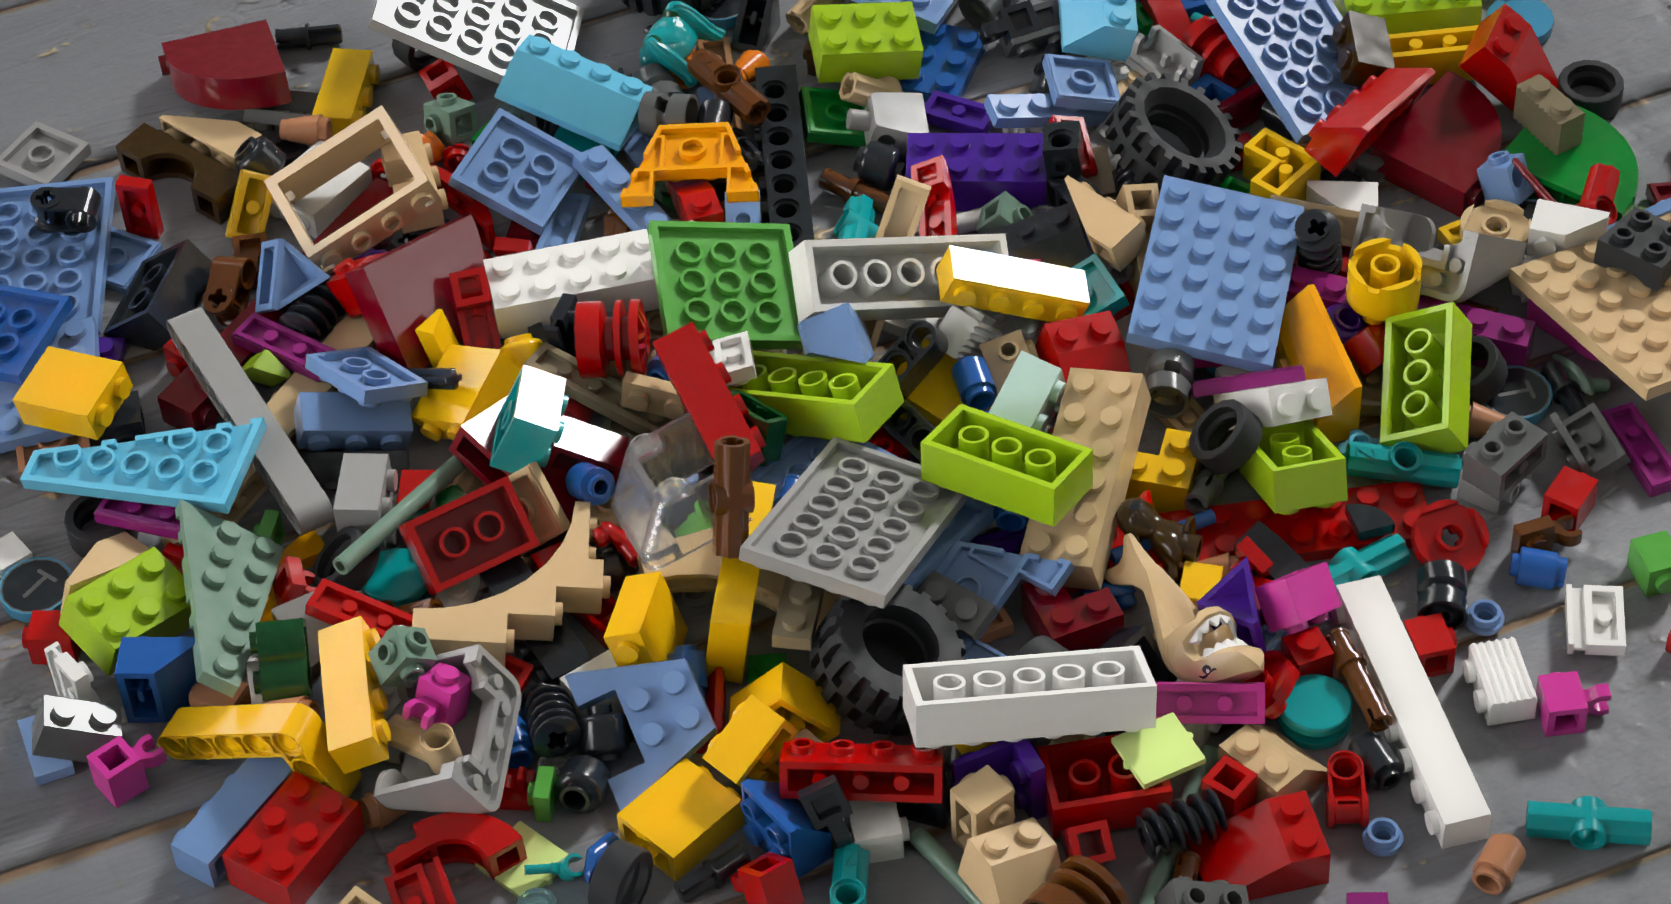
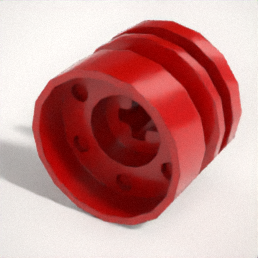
M616 300L612 317L607 316L606 308L602 301L577 302L574 331L577 367L581 379L606 378L610 361H615L620 377H624L626 371H628L629 360H631L633 373L645 375L647 359L650 354V331L642 300H630L628 316L626 315L623 300Z

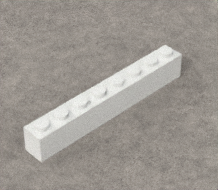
M1381 576L1336 585L1342 606L1331 610L1333 621L1336 625L1341 624L1343 628L1348 630L1357 651L1360 654H1364L1367 660L1366 668L1389 713L1393 716L1394 721L1391 726L1384 719L1388 729L1384 730V733L1389 743L1394 742L1397 748V757L1404 766L1403 773L1407 772L1411 779L1410 786L1416 804L1421 803L1425 810L1424 817L1429 834L1436 835L1442 849L1488 839L1491 812Z

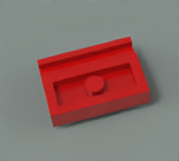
M439 856L433 857V861L425 865L419 863L384 878L392 904H457Z

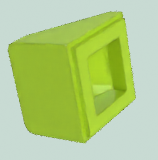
M267 349L250 357L242 366V369L251 381L271 387L291 376L289 370Z

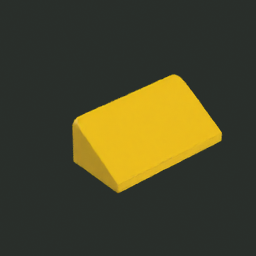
M245 169L240 170L225 237L232 238L233 236L265 232L273 196L264 180L271 176Z
M437 309L415 329L433 368L437 367L448 344L459 345L442 309Z

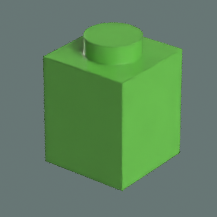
M1667 530L1634 538L1630 541L1627 566L1645 597L1671 593V537Z

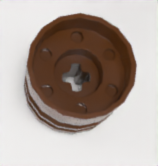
M1073 855L1069 856L1050 875L1048 883H1042L1022 904H1130V901L1117 879L1103 866L1090 858Z

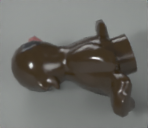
M1150 490L1144 491L1139 497L1129 498L1120 504L1116 517L1117 524L1125 535L1133 534L1140 544L1142 539L1149 540L1153 553L1163 565V570L1179 586V573L1182 571L1185 561L1198 562L1202 548L1203 536L1195 534V516L1190 515L1184 525L1176 521L1163 519L1158 515L1153 506Z

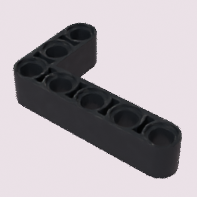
M921 320L911 324L878 361V363L893 364L896 375L899 366L907 362L905 372L902 375H897L904 403L882 426L920 462L921 441L936 426L906 398L944 357L949 345L947 336L931 323ZM932 334L929 345L922 348L923 339L927 335ZM907 412L906 422L898 427L899 417Z

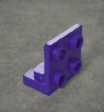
M1028 739L1018 742L998 741L981 750L965 753L951 762L952 788L958 785L969 773H976L986 765H989L998 775L1006 776L1015 789L1014 804L1018 809L1023 808L1029 818L1034 817L1036 820L1046 816V767Z

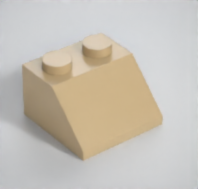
M1246 724L1219 745L1218 761L1226 755L1258 774L1256 804L1268 798L1305 790L1308 795L1326 781L1327 768L1273 726Z
M1032 817L968 838L958 875L982 904H1022L1042 883H1048L1050 875L1060 867L1061 860L1057 844L1036 819Z

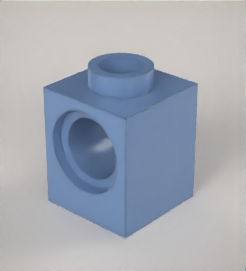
M1508 151L1492 153L1488 156V160L1477 169L1485 200H1505L1519 206L1534 192L1533 187L1512 163V159L1517 158L1528 169L1524 153L1509 154Z

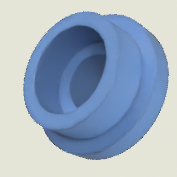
M1481 599L1475 601L1468 608L1466 626L1473 633L1481 636H1491L1503 628L1504 614L1496 602Z
M1384 817L1376 818L1365 827L1362 834V843L1371 854L1387 857L1396 854L1401 849L1403 833L1395 821Z

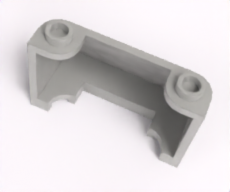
M1362 203L1349 258L1351 259L1353 251L1358 245L1368 240L1387 238L1391 239V244L1401 247L1403 243H1406L1413 247L1422 259L1420 294L1443 301L1461 303L1509 276L1510 268L1521 265L1527 242L1464 230L1462 236L1464 239L1460 243L1455 245L1445 244L1444 249L1440 250L1433 248L1436 228L1430 218L1411 212Z
M477 644L436 655L438 660L431 667L433 668L442 661L456 667L471 678V694L466 717L452 727L463 756L457 757L456 761L442 764L440 774L437 775L431 771L428 763L405 753L401 773L396 769L383 770L377 778L373 797L385 807L394 810L472 814L490 813L499 808L521 705V690L516 678L485 648ZM418 682L413 688L397 687L398 695L402 702L406 703L411 699H415Z

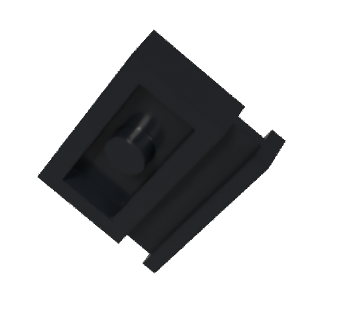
M563 293L550 316L551 326L545 325L543 330L547 343L576 358L575 331L573 327L578 299L575 294Z

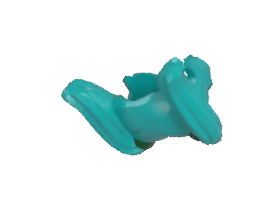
M671 1L663 11V17L650 28L645 36L643 46L639 52V62L642 67L651 63H660L681 78L686 87L693 88L698 80L688 72L685 60L690 56L697 39L708 42L719 41L725 37L726 31L709 22L702 14L682 1Z

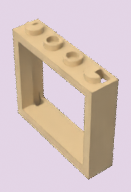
M382 105L264 180L307 258L328 275L333 273V269L345 259L351 258L353 260L443 202L396 124ZM392 141L415 180L314 245L292 205Z

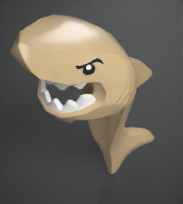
M1129 533L1123 537L1122 558L1119 564L1106 570L1104 580L1113 585L1137 587L1144 592L1155 632L1153 638L1157 642L1158 649L1167 668L1179 680L1184 682H1244L1264 671V653L1262 649L1249 646L1243 640L1237 638V625L1231 613L1219 606L1207 607L1199 611L1172 578L1153 561L1133 534ZM1210 624L1218 628L1216 630H1213Z

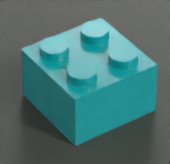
M527 365L522 366L498 413L490 460L491 467L512 474L537 461L540 467H546L551 455L552 442L558 444L565 426V422L560 421V417L563 416L569 400V396L564 394L565 378Z

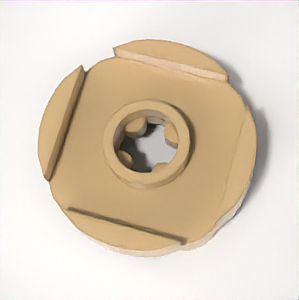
M1498 199L1485 200L1484 206L1474 209L1473 204L1463 212L1460 220L1459 236L1463 240V232L1468 230L1528 243L1531 219L1528 221L1524 216V210L1512 202ZM1494 227L1501 228L1500 232H1494L1491 230H1493Z

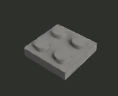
M35 121L0 155V174L25 185L63 182L92 153L90 144Z

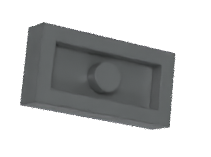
M935 570L931 571L917 591L919 594L923 591L932 597L930 601L936 606L941 604L948 611L947 618L950 622L955 621L960 634L974 642L978 640L998 612L995 605Z

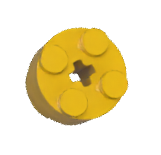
M1387 238L1368 240L1354 249L1351 259L1349 258L1346 299L1350 307L1363 316V320L1366 323L1379 325L1386 321L1387 317L1417 310L1422 278V259L1419 253L1406 243H1403L1402 247L1391 244V239Z

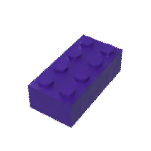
M908 133L905 177L911 179L910 166L943 155L951 179L956 212H967L982 208L1004 191H1007L1021 204L1027 206L1031 212H1045L1047 175L1042 153L1044 133Z

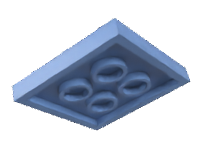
M499 108L451 175L448 185L541 235L581 176L572 166L573 155L581 152Z

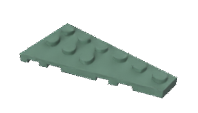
M180 499L175 509L176 519L180 520L181 529L178 532L179 544H183L184 558L181 563L187 604L191 605L192 612L189 617L190 629L194 630L195 635L193 656L196 680L198 683L233 698L240 686L251 652L249 632H255V623L261 621L284 547L274 543L269 538L261 537L234 522L224 520Z

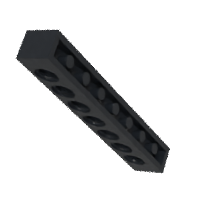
M796 64L755 68L756 82H749V84L771 104V111L766 116V120L759 124L760 128H754V139L758 149H762L760 156L764 159L763 165L757 166L758 173L765 172V175L758 176L760 197L767 196L766 200H760L762 221L769 220V223L789 224L793 247L795 248L804 240H814Z

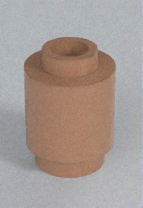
M1508 833L1493 834L1489 837L1473 865L1474 874L1472 880L1480 890L1491 895H1498L1510 887L1526 858V850L1520 840Z

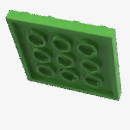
M650 220L647 232L663 336L693 321L698 332L705 329L711 341L748 331L752 349L803 350L797 327L798 317L789 260V252L794 249L789 224Z

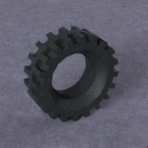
M1151 72L1144 79L1141 76L1137 77L1109 112L1110 114L1105 120V125L1109 126L1105 131V138L1114 141L1109 148L1111 153L1121 156L1122 161L1119 165L1123 170L1130 168L1136 174L1133 179L1139 184L1142 181L1157 183L1160 192L1164 175L1220 187L1241 159L1239 154L1243 150V144L1236 141L1241 135L1239 129L1230 126L1233 120L1230 113L1223 114L1218 108L1221 103L1216 98L1212 101L1203 95L1205 89L1198 86L1195 90L1188 86L1187 79L1181 77L1178 82L1174 81L1170 73H1163L1158 79L1155 73ZM1151 125L1166 129L1177 136L1186 145L1192 156L1179 152L1163 141Z

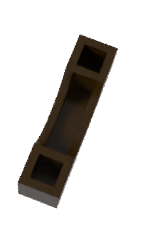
M146 123L140 125L116 145L123 172L132 177L153 181L163 178L187 180L192 183L190 187L196 212L220 225L229 219L240 174L237 170H231L218 163L213 157L205 156L194 150L187 143H181L168 136L163 130H157Z

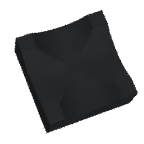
M1634 207L1597 240L1593 263L1603 268L1613 267L1627 271L1637 277L1646 287L1658 292L1671 276V223L1653 215L1649 211Z

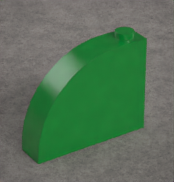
M1577 106L1586 114L1583 123L1585 124L1583 127L1584 131L1582 133L1584 136L1581 138L1583 141L1580 145L1559 155H1553V151H1548L1549 147H1544V143H1539L1540 139H1535V135H1531V131H1526L1527 127H1525L1504 150L1508 151L1509 154L1524 153L1530 173L1556 202L1569 205L1580 203L1592 165L1597 163L1613 165L1620 171V181L1614 198L1617 208V219L1615 222L1619 221L1635 207L1639 171L1632 148L1616 128L1598 115ZM1535 189L1534 192L1527 199L1538 200V198L1534 194L1536 191Z

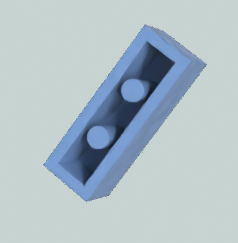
M299 392L293 409L297 449H309L314 452H321L327 449H346L347 451H362L364 449L400 450L407 448L413 433L410 402L387 401L380 402V406L365 407L359 405L358 401L351 396L340 392Z

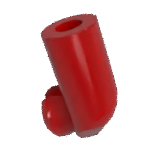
M601 522L598 528L592 530L591 536L599 547H605L611 542L631 567L638 566L637 547L639 545L629 534L612 522Z

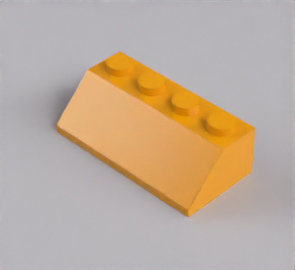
M1315 284L1307 285L1285 305L1275 357L1277 359V368L1302 364L1305 369L1306 380L1327 378L1332 415L1310 420L1331 443L1347 440L1351 430L1359 429L1362 385Z

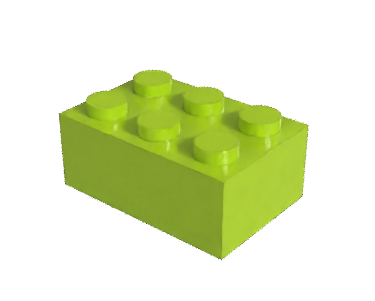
M912 1L812 5L808 36L818 83L841 82L847 72H857L875 79L886 76L895 77L898 80L919 79L924 50Z
M1310 419L1274 427H1262V438L1257 450L1239 468V472L1275 514L1290 515L1297 513L1299 509L1308 507L1329 508L1334 506L1336 502L1348 500L1346 458Z
M154 546L65 597L59 626L109 677L115 673L122 637H176L190 628L189 617L192 612L191 605L187 604L183 575Z

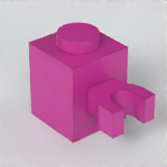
M442 661L419 677L415 699H411L404 704L402 717L406 720L411 719L412 716L420 719V727L425 730L432 727L434 723H446L453 727L466 717L472 684L470 676L459 671L454 666Z
M1577 671L1538 675L1536 707L1545 737L1584 733L1588 713L1593 715L1609 714L1607 701L1611 700L1612 695L1608 683L1597 684L1583 689Z
M149 733L141 737L133 748L119 735L86 756L95 786L116 809L149 788L145 769L160 766L167 761L165 751L161 746L153 752H148L155 748L153 738Z

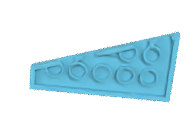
M264 417L250 419V424L232 426L231 422L218 423L216 429L196 432L190 427L136 435L135 441L117 443L116 439L102 440L101 446L81 448L78 444L34 450L21 475L20 481L24 489L177 507L181 499L205 511L229 514L266 431L267 424Z

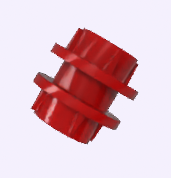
M1203 15L1202 18L1194 21L1184 32L1181 42L1205 59L1200 77L1208 73L1236 90L1243 87L1252 78L1253 75L1216 18L1213 19Z

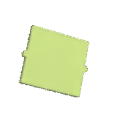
M1173 712L1156 719V728L1141 729L1137 732H1125L1111 738L1112 745L1124 761L1123 767L1127 770L1130 769L1144 790L1206 763L1205 756L1193 741V733L1185 730Z
M519 821L513 828L523 837L527 859L496 876L494 881L527 903L545 885H551L553 878L557 874L525 875L524 865L550 864L560 861L569 854L522 821ZM474 863L477 869L490 877V874L482 866Z

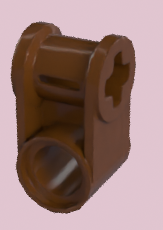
M217 256L212 260L210 276L203 296V305L209 313L216 315L217 320L223 326L228 327L248 306L251 290L256 281V265L253 259Z

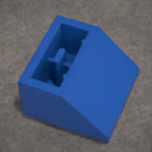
M140 636L121 638L114 674L128 723H167L178 708L191 706L189 703V693L193 685L197 683L193 656L195 637Z
M746 779L741 782L742 801L740 806L744 813L745 822L743 832L753 846L757 847L759 845L766 853L772 852L792 859L798 879L833 857L831 832L826 827L816 831L802 803L798 799H781L779 782Z

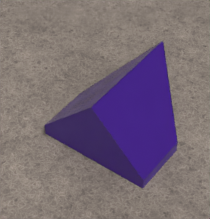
M1246 557L1199 599L1196 605L1199 611L1207 607L1219 606L1231 613L1237 625V638L1243 640L1249 646L1262 649L1264 653L1266 651L1264 621L1254 589L1255 584L1248 557ZM1210 624L1213 630H1216L1218 628Z

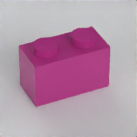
M1327 562L1294 571L1254 588L1270 633L1282 629L1286 630L1287 635L1308 629L1310 625L1330 619L1328 612L1342 606Z

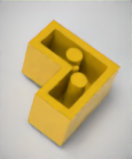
M1265 127L1244 145L1242 176L1250 180L1251 195L1270 199L1272 194L1306 201L1307 180L1320 181L1321 164L1304 151L1305 148Z
M1166 428L1159 455L1137 452L1125 500L1139 497L1144 491L1150 490L1153 506L1157 513L1187 509L1184 500L1187 499L1186 496L1193 489L1194 479L1202 467V463L1193 457L1189 449L1192 432Z
M784 662L730 697L729 722L736 707L746 701L750 694H752L791 723L799 732L806 728L823 743H827L840 734V716L835 713L837 708L832 703L827 704L821 696L822 687H816L814 680Z
M750 694L746 701L736 707L732 714V719L724 730L710 741L708 751L702 758L739 787H741V782L746 779L780 783L779 766L776 762L781 756L784 741L791 742L799 733V730L754 695Z

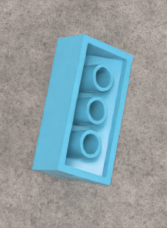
M1058 0L1062 52L1126 62L1127 57H1130L1133 43L1138 33L1135 0Z
M529 34L517 47L494 98L619 152L638 129V113L641 98L646 91H653V87L644 84L638 78L628 77L616 72L605 64L586 59L573 50H566L556 46L543 37Z

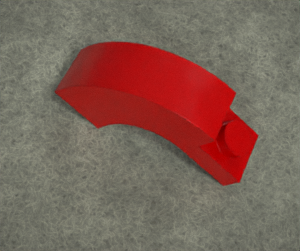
M456 812L441 813L412 824L416 838L400 844L394 851L386 855L391 875L419 863L425 865L432 862L433 857L439 856L443 865L458 862L473 865L476 863L490 874L493 881L496 876L527 859L523 837L509 824L486 814Z

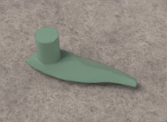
M1558 354L1552 355L1553 360L1561 362L1571 380L1579 384L1581 393L1592 396L1594 392L1609 391L1610 381L1607 377L1591 378L1566 357Z

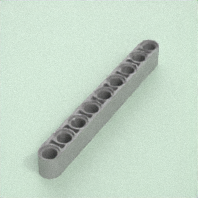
M202 307L167 320V328L176 348L223 420L231 422L232 426L250 424V419L264 417L267 428L251 463L296 532L302 536L334 522L333 507L327 495Z

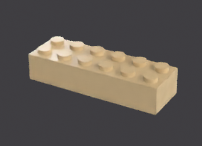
M1070 368L1067 385L1052 435L1093 449V487L1055 527L1029 518L1019 554L1032 553L1040 555L1043 559L1057 561L1058 558L1066 559L1072 562L1074 570L1064 583V586L1098 591L1102 588L1118 527L1116 513L1126 497L1151 396L1142 373Z

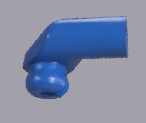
M1108 581L1103 582L1101 589L1109 588L1121 610L1136 606L1137 599L1134 595L1136 593L1134 587L1113 585ZM1080 589V596L1097 590Z
M612 832L605 834L587 849L583 876L588 884H590L593 871L604 851L614 841L620 840L616 834Z

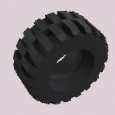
M904 583L884 609L868 606L859 600L842 595L818 626L812 650L809 652L810 666L815 668L812 676L816 687H822L821 696L827 704L832 703L837 708L835 713L842 719L848 717L854 721L853 726L861 730H866L868 727L873 729V734L885 736L890 731H892L893 736L908 735L910 732L903 709V676L895 675L876 663L868 653L863 639L877 640L891 646L905 659L907 664L966 660L964 657L966 654L963 639H958L960 630L955 621L950 622L947 618L948 611L941 604L936 606L930 601L932 597L922 591L919 594L912 590L913 586Z

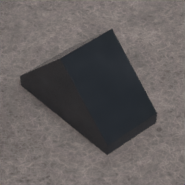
M741 0L730 47L744 51L759 50L765 53L781 25L779 0Z

